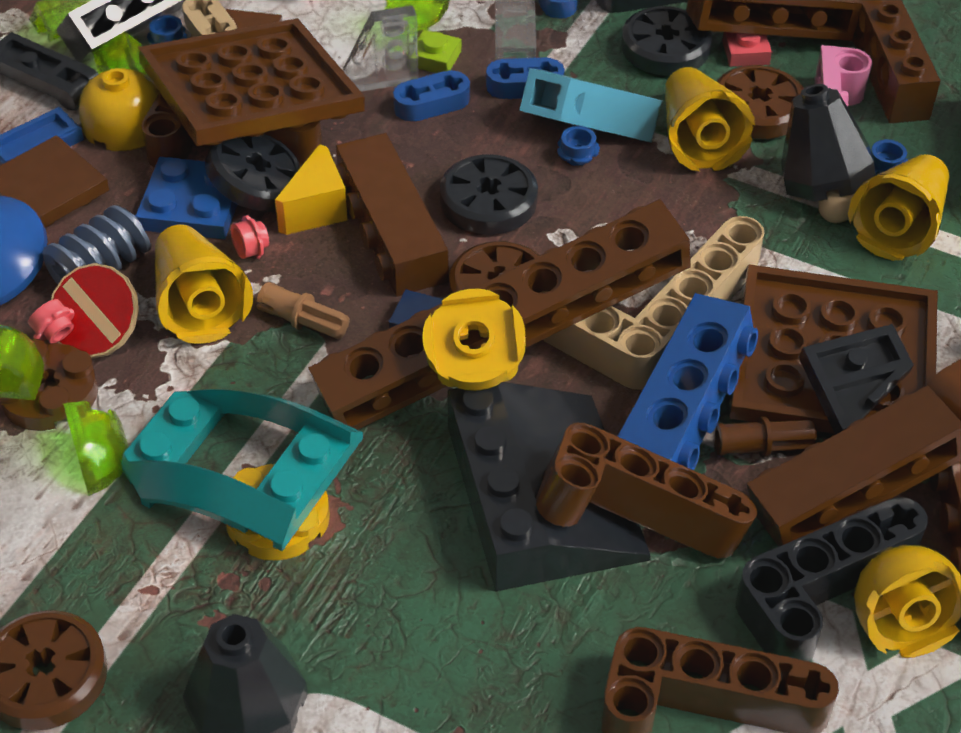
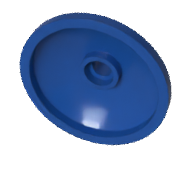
M0 196V305L13 299L33 281L44 262L43 250L48 245L46 229L37 213L26 203L7 196Z

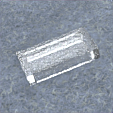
M495 0V59L536 58L535 0Z

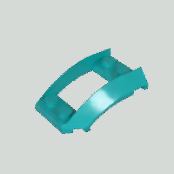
M223 389L174 391L123 453L121 466L129 483L133 484L141 498L142 505L151 508L154 503L191 510L225 523L244 533L249 529L272 540L273 547L283 551L363 439V432L309 407L274 396ZM226 413L263 419L298 432L257 489L221 473L186 464Z

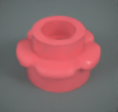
M249 215L243 216L241 222L231 225L232 242L240 258L246 259L255 256L257 259H260L264 254V248L269 246V236L265 225L261 221L256 222Z
M58 299L43 304L28 320V325L36 333L33 338L42 341L47 339L51 344L59 342L72 331L74 325L71 320L75 312L72 308L65 307Z

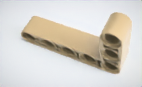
M747 216L730 218L690 259L691 268L676 274L635 318L611 306L543 340L625 387L638 390L644 389L694 294L697 293L730 301L746 283L748 265L759 264L764 228L757 220Z

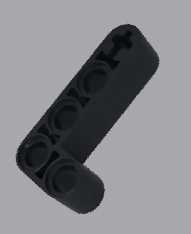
M896 497L888 499L748 561L742 570L736 597V610L763 651L811 662L823 627V617L816 605L856 588L863 569L873 558L885 550L901 545L919 546L928 523L925 510L917 502L908 498ZM758 590H764L769 593H763ZM786 631L795 632L800 636H793Z

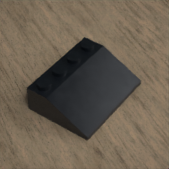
M501 382L499 385L484 390H464L459 388L447 390L448 430L495 591L650 561L651 554L641 527L631 520L589 502L577 524L571 527H562L546 520L536 507V497L547 466L568 426L573 423H586L604 430L592 395Z

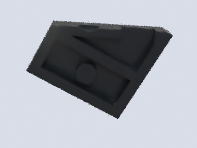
M893 324L803 347L798 357L835 435L847 429L854 421L863 419L910 373L914 366Z

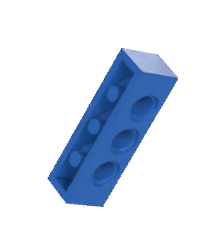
M695 293L618 437L694 470L699 460L700 445L706 433H712L717 426L720 405L725 395H731L734 392L739 379V368L745 356L750 357L756 348L758 329L753 327L750 306Z

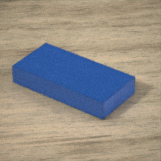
M57 107L0 135V165L56 135L71 147L84 140L82 128L62 108Z

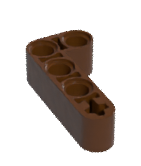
M159 93L141 124L147 159L154 168L159 157L186 159L193 145H196L164 97ZM320 121L308 123L300 128L287 127L265 133L289 148L301 165L306 162L319 144L322 145ZM200 145L202 147H211L210 145Z
M573 423L568 426L547 466L536 497L538 512L552 524L562 527H571L577 524L590 502L716 558H728L733 555L757 516L756 506L744 493L586 423Z
M634 627L623 632L615 645L605 691L601 728L603 733H652L657 705L785 733H821L828 725L839 692V685L833 672L827 667L814 662L646 627ZM641 661L646 663L648 666H635L630 662ZM685 673H697L702 675L704 678H692ZM743 684L756 686L760 691L749 690ZM631 709L639 715L634 717L625 716L618 710Z

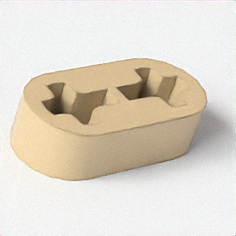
M185 0L183 2L182 9L185 26L193 37L237 29L234 20L218 0Z

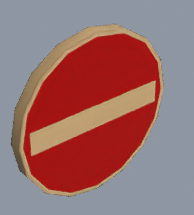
M97 263L79 266L64 276L52 293L51 300L58 299L65 307L72 308L75 312L71 320L74 325L72 331L58 343L85 351L91 356V359L112 354L126 343L135 329L139 313L137 292L129 278L112 266Z

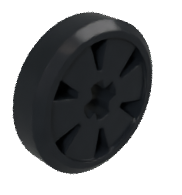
M672 6L651 7L633 14L625 22L622 31L621 48L626 59L637 68L652 74L670 76L676 70L684 67L698 69L707 61L711 50L712 32L698 30L685 9Z
M267 134L256 137L244 136L224 140L218 145H211L205 159L207 176L213 186L223 196L242 207L261 212L276 211L275 199L302 167L297 157L289 148Z
M495 154L467 157L453 164L441 179L440 205L444 215L454 225L472 233L493 235L510 232L529 221L537 207L538 184L534 174L524 164L510 157Z

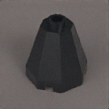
M814 84L805 87L801 94L792 99L781 159L787 195L814 202L827 200L826 191L838 189L840 197L853 195L862 183L876 176L869 144L838 90L830 89L824 84Z
M232 614L211 624L183 693V700L198 733H293L298 721L297 713L300 705L303 707L308 691L307 683L286 646L257 619Z

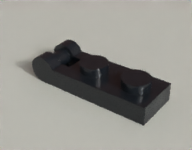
M13 32L0 40V73L56 98L68 110H74L79 106L80 96L89 80L99 74L88 65Z

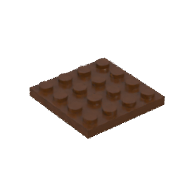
M298 18L138 47L139 63L197 146L218 145L224 140L244 136H261L268 131L287 127L300 128L311 122L326 119H343L350 114L365 111L364 94Z
M749 264L743 304L750 306L753 327L758 329V341L753 354L750 357L745 356L739 368V379L732 393L729 419L757 422L760 417H767L769 421L810 420L814 423L817 432L835 434L798 358L801 350L806 346L893 324L914 366L910 373L864 418L866 419L888 407L900 396L912 394L925 387L936 375L938 290Z

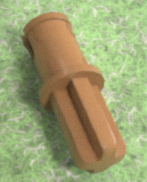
M267 282L262 286L257 296L256 302H259L257 304L258 310L291 322V326L295 329L301 330L303 326H306L333 338L341 339L349 326L350 318L347 315L316 303L314 296L309 293L301 295L275 285V283Z

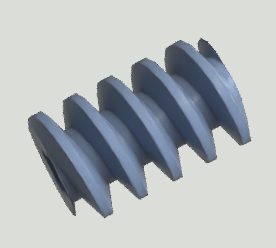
M112 205L104 210L103 215L97 214L92 217L88 225L81 224L74 229L73 234L67 233L60 237L58 244L51 243L44 247L43 259L50 275L59 284L61 279L75 268L92 263L112 266L119 271L122 269V264L118 255L131 263L136 260V252L133 245L139 251L147 253L151 250V243L141 223L126 208Z

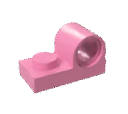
M821 45L815 74V84H824L830 89L838 90L847 107L856 105L864 98L872 60L868 54L859 49Z

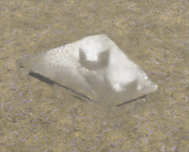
M413 5L372 11L342 69L360 91L397 86L405 81L418 78L417 15Z

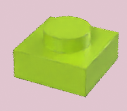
M423 30L409 52V67L433 73L450 71L461 53V38L444 35L440 32Z

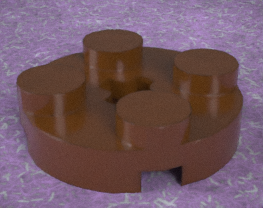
M38 339L28 340L18 348V354L12 356L0 369V405L10 422L24 429L34 431L56 429L54 422L62 421L68 417L71 418V422H74L90 410L98 394V385L91 356L87 352L61 343L46 344ZM53 381L57 384V386H47L44 391H38V386L42 383Z

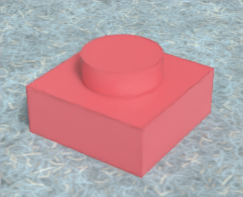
M723 33L722 42L730 67L770 65L772 51L767 35Z

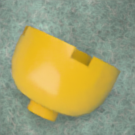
M126 68L110 69L89 80L81 93L79 102V119L87 140L94 144V139L105 143L106 150L111 151L134 150L145 146L141 124L160 93L153 81L139 71Z
M901 545L885 550L873 558L860 573L854 595L856 614L864 631L879 651L887 654L886 649L900 650L899 653L903 658H914L936 651L958 634L959 629L955 624L961 618V574L943 555L922 546Z

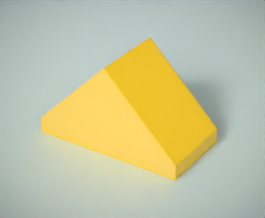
M319 144L275 199L278 230L280 233L289 235L348 220L345 186L328 147Z

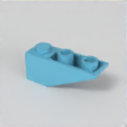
M530 68L519 111L652 142L663 100Z

